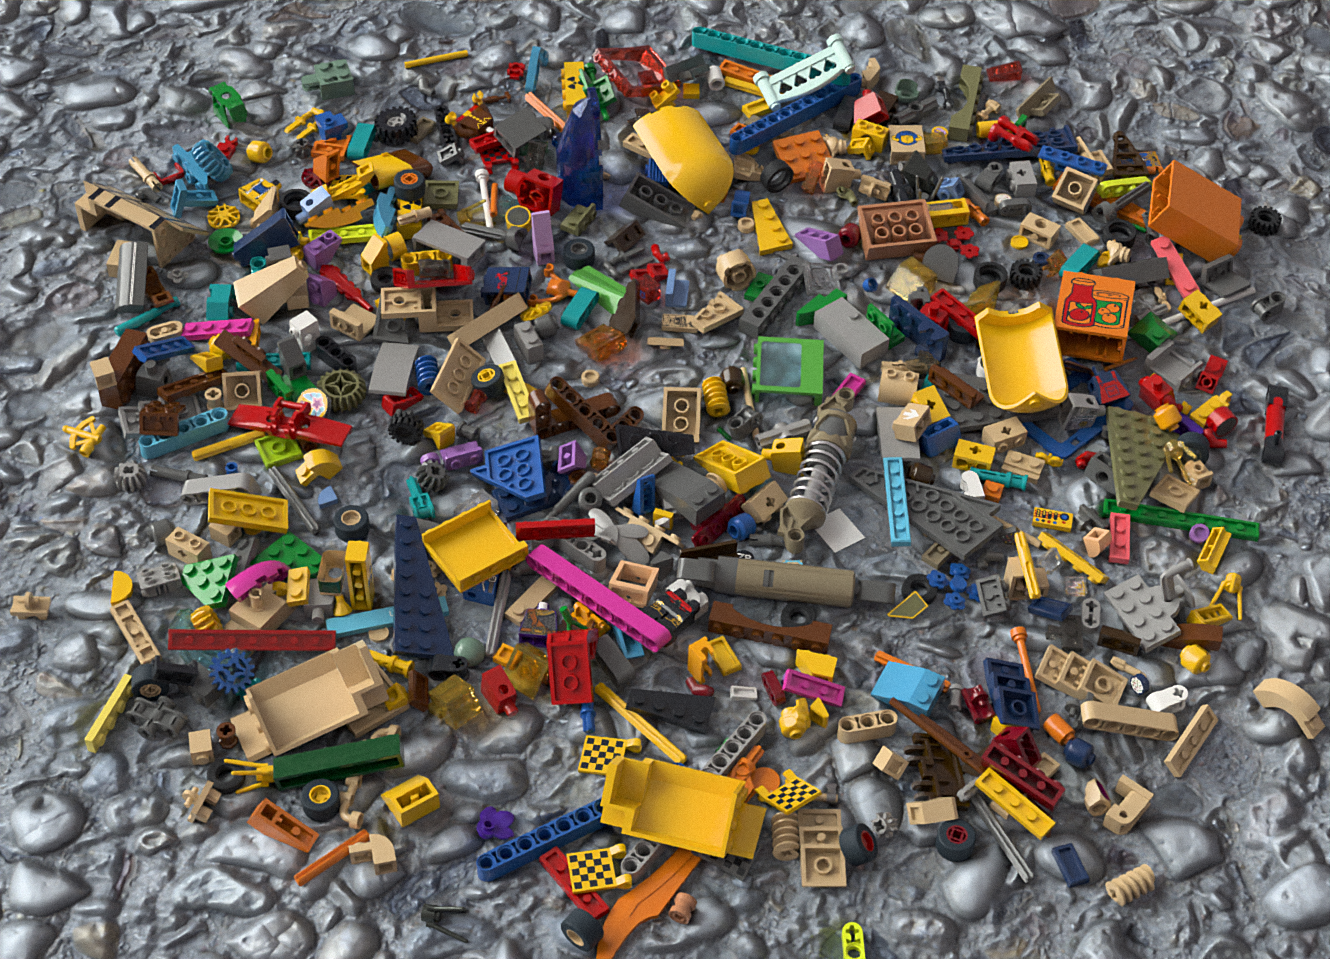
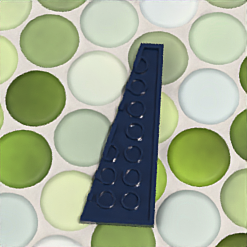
M396 514L393 655L432 659L435 654L454 656L417 519L414 516Z

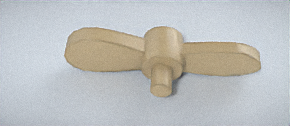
M1155 287L1154 293L1158 297V303H1165L1169 312L1171 305L1166 301L1165 293L1159 287Z

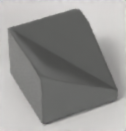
M663 551L650 562V567L659 568V581H663L673 571L674 558Z

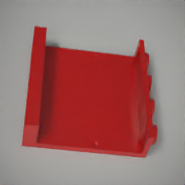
M453 264L454 278L415 281L414 270L400 267L393 268L394 286L407 289L472 285V280L475 279L472 267L460 264Z

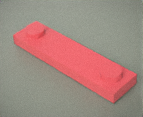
M1165 236L1152 240L1151 246L1157 256L1167 257L1169 276L1182 298H1186L1197 289L1201 291L1171 240Z

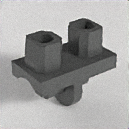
M1085 504L1080 505L1078 513L1073 518L1078 524L1077 529L1080 532L1086 531L1089 533L1094 527L1108 530L1110 527V523L1106 519L1102 520L1097 516V511L1093 507L1088 508Z
M1089 691L1085 699L1080 701L1078 698H1074V700L1066 702L1065 710L1069 713V717H1075L1072 728L1076 733L1080 728L1088 732L1092 731V729L1083 726L1080 708L1082 703L1094 701L1092 700L1094 694Z

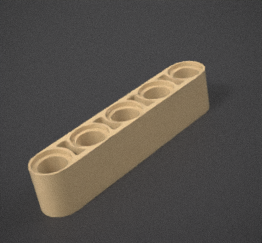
M518 292L448 335L447 338L451 345L458 337L470 345L528 307Z
M1086 701L1080 706L1083 726L1088 729L1163 741H1173L1179 737L1176 716L1171 713L1098 701Z

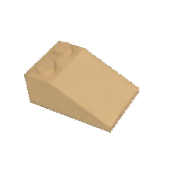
M664 387L662 430L693 434L694 443H699L702 408L701 388Z

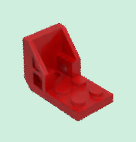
M598 628L557 631L548 634L546 643L552 705L594 702L591 660L595 659L599 637Z

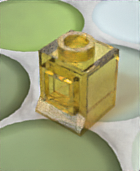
M923 131L925 155L942 154V149L948 147V138L944 136V132L928 133Z

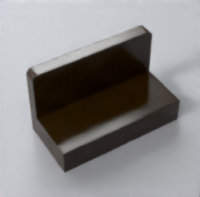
M635 220L623 225L604 243L605 245L613 243L618 252H626L646 234L638 221Z
M1102 625L1097 645L1136 657L1141 638L1134 637L1130 632Z

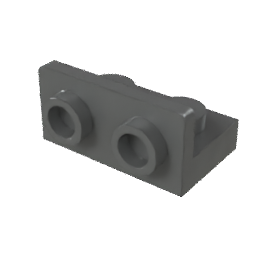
M999 574L975 580L984 618L987 619L1005 614L1006 618L1010 617L1009 610L1012 609L1010 599L1005 596V592H1008L1005 580H1001Z

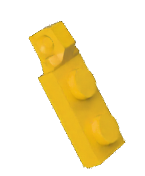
M1226 390L1220 397L1218 395L1213 396L1192 412L1189 418L1203 429L1206 428L1205 422L1208 416L1219 407H1229L1233 394Z

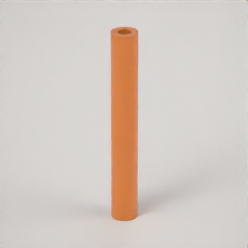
M493 183L491 185L490 215L491 217H496L498 184Z

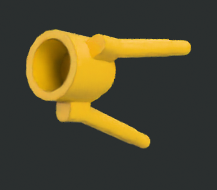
M1237 573L1227 574L1225 581L1221 582L1218 591L1209 606H1212L1216 603L1223 589L1231 594L1237 592L1239 621L1242 620L1243 587L1241 586V576Z
M224 759V763L256 768V770L232 771V775H256V780L261 781L260 783L236 790V794L261 787H269V783L275 782L273 779V765L268 766V763L260 764Z

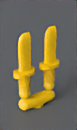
M313 107L301 117L296 116L295 122L285 128L284 132L289 134L300 125L304 126L306 121L312 117V114L318 115L324 113V110ZM308 123V128L301 132L297 139L305 138L312 132L316 133L318 131L317 123Z

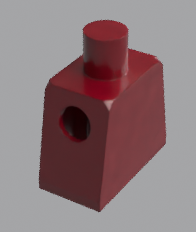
M1006 727L992 739L997 744L1001 743L1006 746L1014 755L1024 758L1032 767H1036L1043 760L1029 727Z

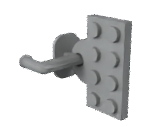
M1190 558L1165 570L1160 576L1161 586L1149 588L1138 574L1104 592V597L1132 635L1141 638L1140 646L1146 653L1180 636L1181 630L1173 618L1184 607L1192 609L1196 607L1191 590L1178 575L1185 570H1192L1194 568V563Z

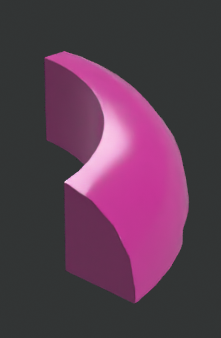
M276 560L264 561L247 568L224 585L241 603L249 596L251 589H260L264 582L268 584L276 581L282 582L288 577V570L292 568L284 562Z

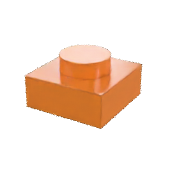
M986 480L983 487L984 499L999 503L1004 485Z

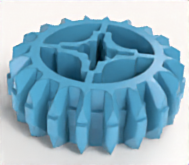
M203 139L192 148L191 153L195 162L212 179L223 182L233 173L232 164L226 158V155L214 146L213 143Z

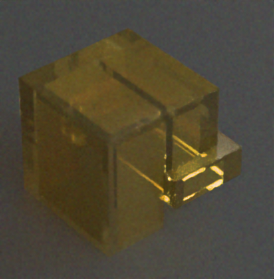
M455 674L428 692L431 699L429 712L439 719L445 718L446 724L455 730L482 712L473 686Z

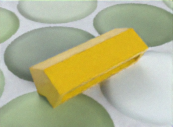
M1224 527L1212 528L1197 560L1201 570L1210 574H1214L1232 535L1226 532Z

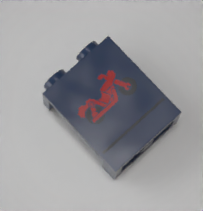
M488 267L487 274L483 277L484 286L480 290L481 298H484L485 305H489L491 295H498L503 284L506 285V288L502 295H515L519 292L527 305L533 280L530 267Z

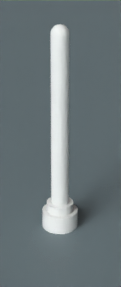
M479 169L475 172V178L481 188L486 227L493 228L487 189L489 173L486 169Z

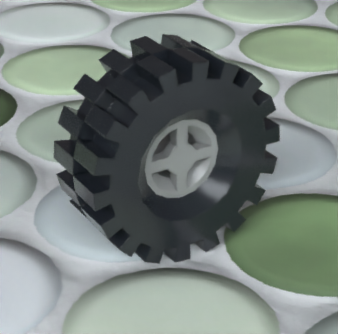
M394 106L390 110L386 108L385 112H379L380 115L377 114L374 120L379 141L381 140L382 143L386 142L387 145H391V143L394 146H397V143L403 145L405 141L407 143L410 142V136L413 138L418 134L416 115L412 110L409 111L407 107L403 109V106H399V108Z

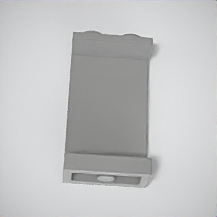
M432 219L412 237L414 252H417L425 244L460 258L461 265L473 267L485 255L484 239Z

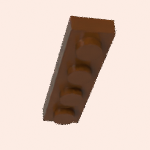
M223 368L208 373L202 372L158 387L157 395L167 402H172L181 397L207 390L210 387L222 385V373L229 372Z

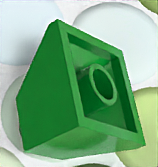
M1152 311L1128 331V335L1149 353L1153 352L1166 340H1173L1178 335L1175 330Z

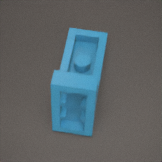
M183 179L175 181L170 204L174 216L182 218L184 207L218 205V199L214 190H187Z

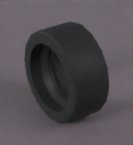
M775 160L763 169L760 181L769 192L778 193L791 183L794 172L785 161ZM779 172H782L781 175H780L777 179H775L774 181H772V179L774 178V176H775L776 174H778Z
M303 189L287 190L280 196V209L285 208L290 219L296 220L295 216L303 212L301 206L290 207L287 205L291 202L303 200L310 193Z
M1122 219L1111 220L1104 227L1102 240L1106 246L1109 240H1116L1123 247L1130 249L1135 243L1137 231L1135 226L1128 221ZM1121 232L1127 235L1128 238H1117L1111 235V233Z
M983 262L975 268L973 284L976 289L985 294L1000 293L1006 287L1008 272L1001 264ZM990 274L998 277L1000 280L994 282L987 281L981 276Z

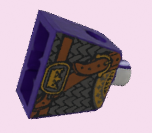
M540 602L537 605V609H527L518 633L519 646L547 648L548 634L557 632L556 611L549 610L548 603Z

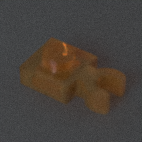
M1061 249L1056 250L1047 259L1049 264L1042 267V271L1047 269L1049 271V274L1046 276L1047 278L1059 273L1062 265L1068 260Z

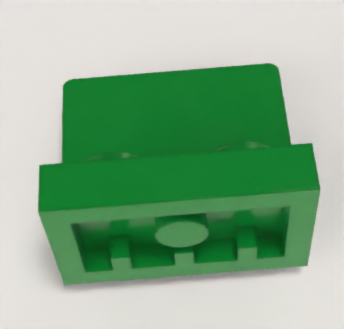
M870 303L867 307L866 318L889 338L888 350L904 342L905 335L894 327V322Z
M273 369L266 371L268 388L277 398L284 397L286 401L297 403L298 398L303 392L308 389H316V386L306 375L290 381L287 375L282 377L280 374H276Z

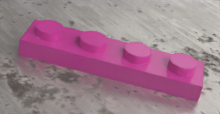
M252 318L185 323L181 336H184L188 341L204 340L217 336L223 330H227L234 336L247 337L251 336L255 322Z

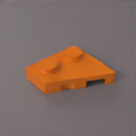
M346 135L347 139L337 140L335 137L328 140L315 141L311 150V157L317 158L335 149H340V161L344 162L352 135Z

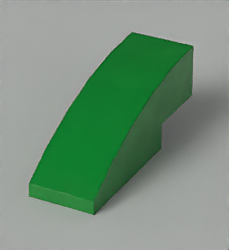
M837 288L826 297L818 294L796 312L795 325L813 324L814 315L817 310L841 297L847 301V294Z

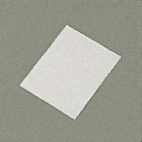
M840 508L827 514L823 526L815 529L835 553L865 538Z

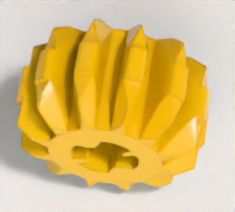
M208 605L199 607L191 614V622L195 629L223 630V624L220 622L217 613Z

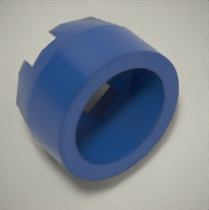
M873 277L868 278L863 282L862 287L866 292H874L878 289L877 280Z

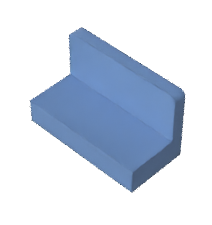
M669 269L665 306L686 308L690 281L676 280V269Z

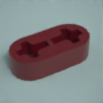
M770 670L762 673V683L772 704L775 707L785 704V694L774 671Z

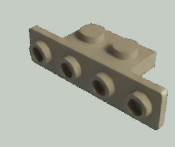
M1053 77L1046 79L1016 108L1018 119L1022 114L1027 115L1028 118L1030 116H1046L1061 100L1060 93H1055L1056 88Z

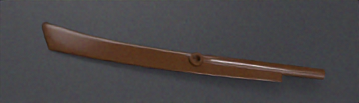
M895 697L891 698L889 701L891 706L958 756L962 762L967 763L980 775L987 770V768L981 765V757L923 713L918 716ZM1029 796L1026 797L1029 801H1031L1035 806H1037L1042 812H1044L1048 817H1050L1053 820V817L1049 813H1047L1040 805H1038L1032 798H1030ZM1052 829L1046 835L1047 838H1050Z

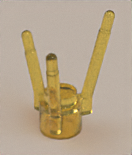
M486 199L456 212L459 224L462 225L467 222L486 226V222H471L473 220V213L484 210L483 206H478L485 203Z
M1178 440L1168 441L1163 451L1166 456L1169 472H1173L1172 458L1176 460L1188 485L1192 486V482L1180 458L1183 455V450L1193 459H1197V456L1184 445L1182 440L1179 442Z

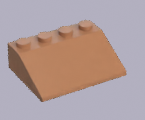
M925 199L857 207L862 247L866 261L912 256L915 251L926 253L928 249L937 243Z

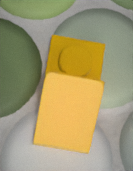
M436 422L425 428L423 435L426 438H433L440 451L455 442L454 424Z

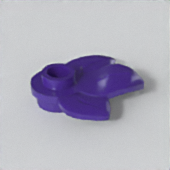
M493 806L486 807L480 813V821L477 823L478 835L483 839L496 837L506 840L514 837L515 833L509 828L514 822V814L508 811L497 812Z

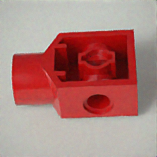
M512 168L506 175L504 190L515 194L520 206L534 212L549 210L551 217L560 210L564 180L535 168L528 173Z

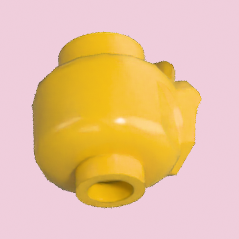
M805 697L797 699L796 706L785 708L781 712L779 727L782 735L786 738L799 739L811 726L809 707Z

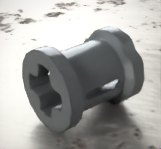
M461 421L456 429V436L465 437L470 442L477 441L481 433L479 427L467 425L465 421Z

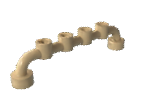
M391 724L389 728L378 729L370 739L394 734L401 736V726ZM363 775L346 778L345 785L348 787L347 792L340 791V817L349 823L350 828L358 830L362 827L364 814L358 811H353L349 814L348 809L354 803L355 793L361 787Z

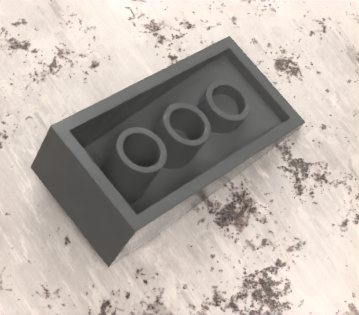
M639 172L636 173L619 204L621 208L634 215L682 229L686 228L696 208L695 205L684 197Z
M675 461L670 462L655 474V492L695 526L724 507L725 491L707 477Z

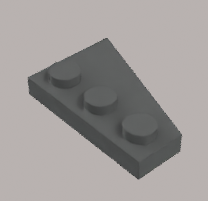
M380 294L372 342L409 344L403 318H381Z

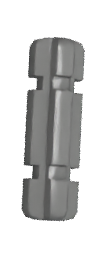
M979 777L974 778L963 789L958 791L957 796L960 798V801L969 800L971 796L980 791L975 786V781Z

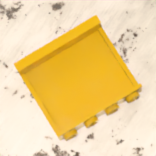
M490 499L422 534V541L426 551L460 593L520 563L528 555V545L524 540L519 542L492 510Z

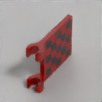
M503 145L479 153L484 168L488 171L489 175L493 174L492 165L510 162L512 168L519 170L518 158H513Z

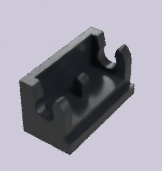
M155 655V660L152 659L151 662L152 682L193 686L199 675L197 660H192V664L181 665L160 662V656Z

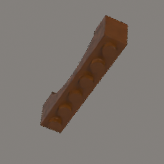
M718 601L713 602L708 620V632L752 640L758 643L772 644L777 647L809 650L823 655L828 652L833 626L832 624L817 621L799 627L767 625L740 614L733 608V604Z

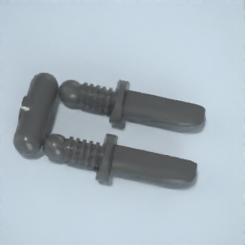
M637 247L626 253L623 251L619 252V255L610 259L609 262L604 261L602 266L608 275L618 279L620 275L624 276L632 269L646 266L654 262L655 259L647 257L636 263L631 261L628 266L620 269L618 272L612 265L622 261L628 262L629 258L645 251L644 247Z

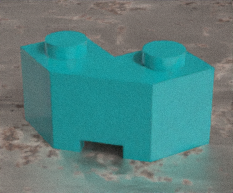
M210 284V297H207L206 320H231V317H234V306H232V303H235L236 299L234 285Z

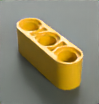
M440 250L405 253L401 256V268L414 270V276L448 273L453 269L452 255Z

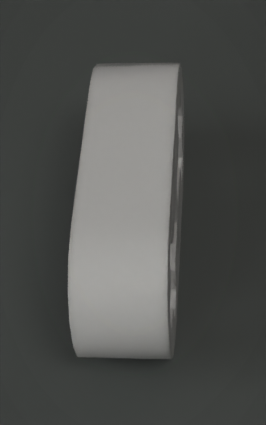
M1093 598L1085 599L1081 608L1080 628L1086 634L1096 633L1100 623L1101 606ZM1089 607H1092L1093 612H1089ZM1088 620H1091L1092 626H1089Z

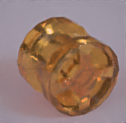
M595 447L592 451L590 466L596 470H604L609 465L608 460L611 457V452L605 447Z

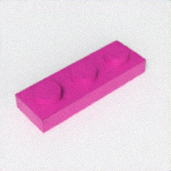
M788 669L785 673L782 690L812 700H816L819 697L822 703L839 708L842 706L845 687Z

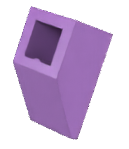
M330 229L303 246L305 262L315 270H319L322 265L331 262L342 242V238Z
M308 273L307 284L310 301L325 307L337 296L336 282L322 275Z

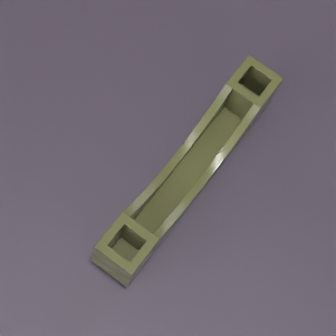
M964 64L962 66L959 88L964 93L967 103L958 113L951 116L947 137L949 140L967 142L968 136H972L975 121L974 115H976L980 97L977 94L981 93V84H983L984 74H981L982 67Z

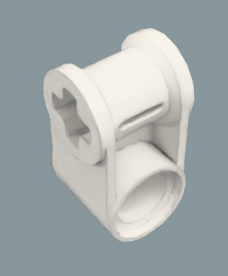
M1174 685L1173 687L1150 694L1146 698V703L1153 711L1173 714L1185 708L1188 691L1181 685Z

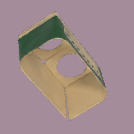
M326 550L323 552L317 576L320 595L341 596L346 574V551ZM332 568H340L342 575L338 578H331L328 572Z

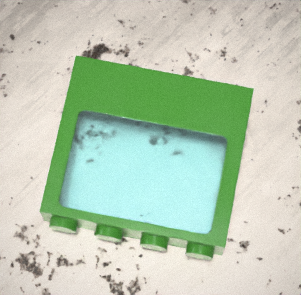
M758 336V344L754 343L753 353L757 355V357H753V368H756V370H753L752 381H756V384L752 383V395H755V402H759V393L814 396V406L821 405L823 396L824 340Z

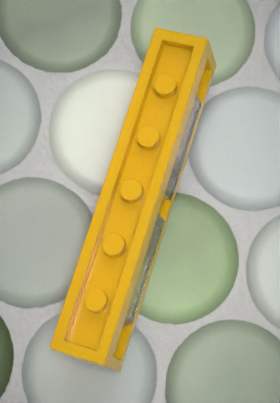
M965 198L926 202L933 228L968 225L970 210Z

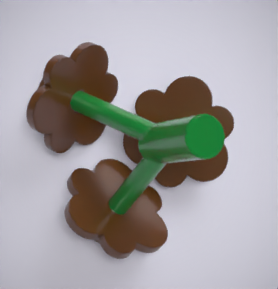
M562 606L559 609L564 619L561 621L562 624L558 626V631L595 628V622L592 619L584 626L575 617L571 616L567 606Z

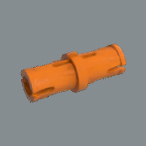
M965 198L970 210L969 217L975 219L982 227L986 226L990 219L981 211L979 206H975L969 198Z

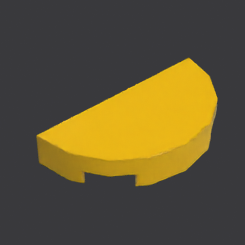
M114 571L111 606L121 603L128 597L130 598L134 590L132 579L122 571Z

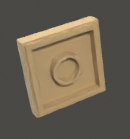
M1166 474L1151 490L1149 496L1185 513L1199 496L1200 490Z

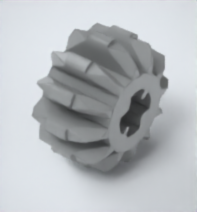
M127 460L125 464L120 463L119 467L115 468L113 479L119 489H123L125 492L128 490L134 492V489L141 490V485L146 484L147 472L142 463H137L136 460L130 463Z

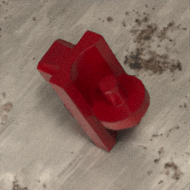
M981 684L973 688L961 690V694L975 724L986 723L987 719L995 717V712L988 700V694L983 690Z

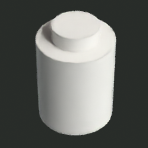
M710 66V70L705 72L709 88L713 91L721 90L725 85L721 69L718 66Z

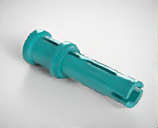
M975 467L970 468V471L977 473L981 481L989 480L1003 484L1006 488H1019L1024 492L1026 490L1028 475L1026 474L1021 476L1010 471L1006 474Z

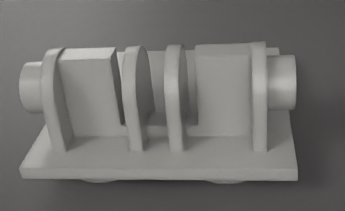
M175 562L164 563L160 567L152 569L145 568L136 573L143 598L157 596L155 587L158 588L159 595H161L159 587L161 585L164 587L165 594L167 593L165 584H167L169 592L183 587Z

